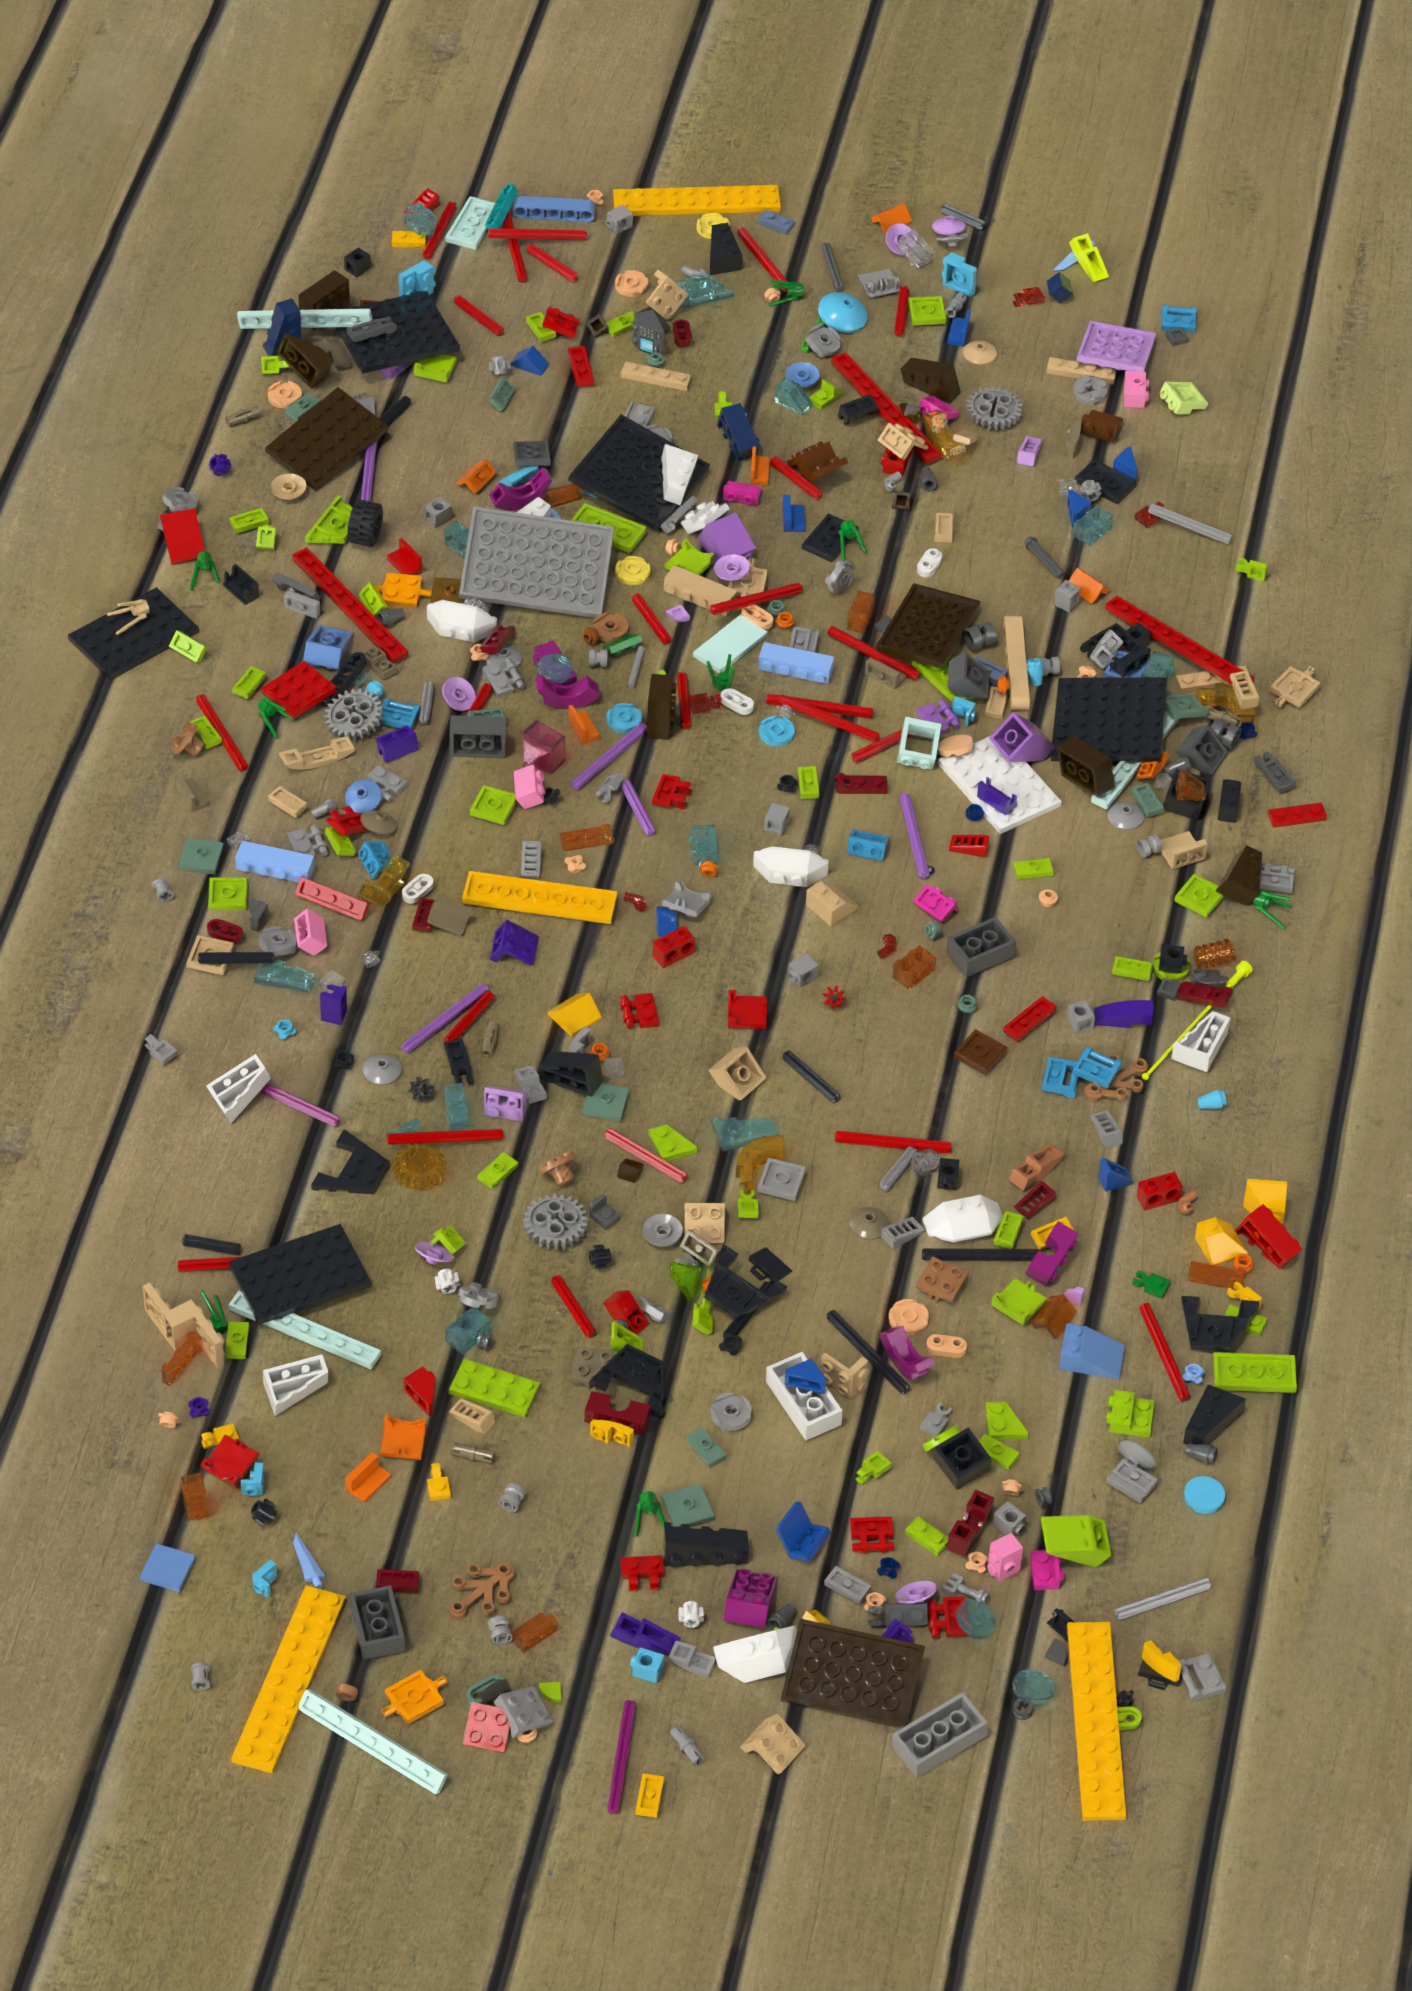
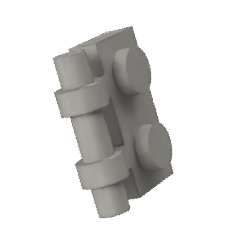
M510 658L504 661L505 667H502L498 662L482 668L486 680L492 685V691L496 698L513 694V687L515 686L519 690L525 688L524 679L518 673L516 664ZM511 674L513 678L508 679L507 675Z
M379 765L367 775V780L375 782L381 788V800L390 802L393 796L397 797L407 787L406 780Z
M317 825L310 827L311 833H306L305 828L287 832V839L292 851L313 855L314 860H316L315 854L320 853L321 856L328 855L327 844L323 841V834ZM315 841L316 845H311L310 842Z
M1269 862L1261 863L1259 889L1292 893L1295 868L1284 864L1277 866L1271 865Z

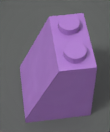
M736 512L706 524L698 537L699 543L708 553H714V560L716 562L721 557L731 554L741 555L748 560L753 556L752 554L756 549Z
M1015 712L989 737L991 742L1009 762L1043 761L1055 749V746L1036 724Z

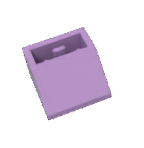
M493 1085L485 1087L484 1115L523 1122L528 1104V1091Z

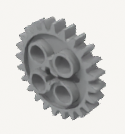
M991 386V389L987 387L984 388V391L978 389V393L973 392V396H969L966 412H968L967 416L971 417V421H976L975 425L982 424L981 428L988 426V430L991 427L997 430L1000 427L1004 430V426L1010 428L1011 424L1015 425L1016 421L1020 420L1022 404L1021 400L1018 399V395L1013 396V391L1007 393V389L1002 391L998 387L996 390ZM995 399H997L994 417H991L994 408V401Z
M361 688L358 692H355L354 689L351 690V693L345 691L344 696L338 694L339 699L333 698L334 704H328L329 709L325 710V724L329 732L333 733L334 737L339 736V738L348 736L349 739L353 737L354 741H356L358 736L363 739L364 734L370 736V730L376 731L374 726H380L379 720H383L382 714H384L383 706L378 696L375 697L373 692L369 694L368 690H365L363 693Z
M554 1193L553 1197L549 1198L546 1194L544 1200L538 1197V1203L532 1201L531 1207L527 1206V1212H524L523 1219L524 1232L527 1233V1238H533V1243L539 1241V1247L546 1244L548 1250L551 1246H554L555 1250L558 1249V1246H562L565 1249L566 1244L572 1247L573 1241L579 1242V1237H584V1231H587V1212L583 1211V1205L578 1206V1200L571 1202V1196L564 1199V1194H561L560 1198H557Z

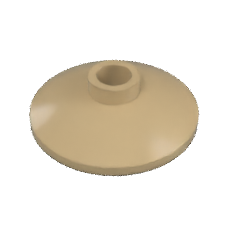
M973 341L965 345L963 356L972 364L987 365L996 359L997 350L988 342Z
M282 474L272 481L271 490L275 496L281 499H296L305 493L306 482L299 475Z

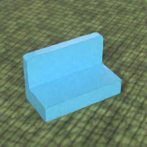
M523 467L500 480L499 483L510 487L522 486L535 476L539 471V467Z

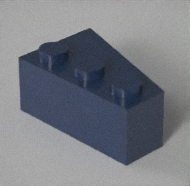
M293 299L276 303L271 318V328L268 329L267 340L263 343V348L268 356L279 357L277 351L284 334L288 333L302 339L300 310Z
M741 403L721 408L716 426L718 429H723L724 439H729L731 443L729 447L737 460L752 457L753 446H756L757 455L761 445L759 439L755 437L752 423L748 421L746 409H743Z

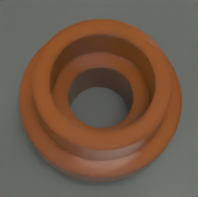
M588 627L583 633L584 641L589 645H594L599 641L600 636L597 629Z

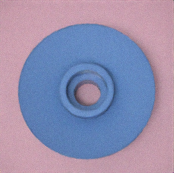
M798 362L786 369L785 376L792 385L808 387L817 383L820 372L816 366L810 363Z
M359 780L347 789L345 802L355 813L362 814L365 811L374 810L379 805L382 793L375 782Z

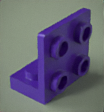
M506 920L495 930L490 960L497 962L501 957L509 954L532 966L539 937L523 927Z

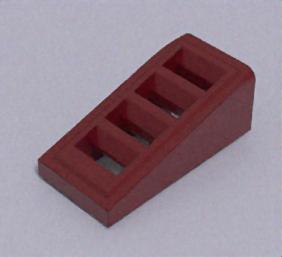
M1041 1180L1014 1208L1029 1220L1057 1198L1056 1192ZM1037 1197V1198L1040 1199L1041 1201L1038 1202V1201H1036L1034 1198ZM1031 1201V1202L1034 1203L1036 1206L1033 1207V1206H1031L1028 1202ZM1025 1205L1030 1211L1027 1212L1022 1207Z

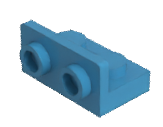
M853 829L848 840L847 854L882 861L885 849L889 843V836Z
M364 842L358 856L371 879H376L380 872L396 873L398 865L385 842Z

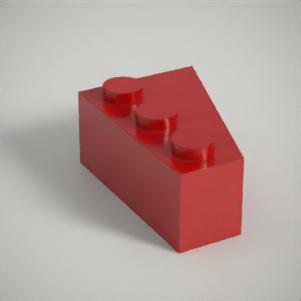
M1264 1204L1250 1213L1235 1230L1237 1235L1243 1234L1249 1239V1245H1256L1262 1250L1261 1254L1279 1269L1295 1258L1302 1250L1299 1242L1289 1234L1286 1227L1276 1219L1273 1212Z

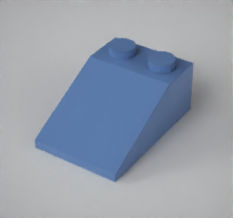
M318 625L306 641L303 661L311 666L321 665L329 670L339 669L344 661L354 632Z
M1066 1323L1059 1370L1119 1380L1125 1345L1087 1326Z

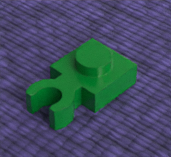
M1140 1270L1136 1273V1277L1140 1278V1280L1133 1278L1132 1282L1133 1286L1144 1287L1145 1293L1163 1299L1170 1285V1279L1154 1273L1149 1277Z

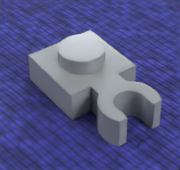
M938 1403L936 1413L932 1411L928 1413L920 1425V1430L934 1437L941 1434L948 1424L947 1418L951 1416L952 1408L949 1407L947 1411H942L943 1403Z

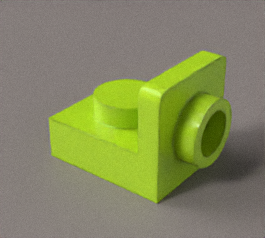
M271 525L258 526L256 549L274 550L275 537H277L276 528H273Z
M452 1225L445 1230L443 1227L433 1234L435 1238L430 1242L434 1245L440 1240L451 1255L466 1244Z

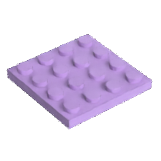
M1090 321L1077 355V361L1084 364L1090 363L1101 367H1111L1117 370L1144 372L1156 339V333Z

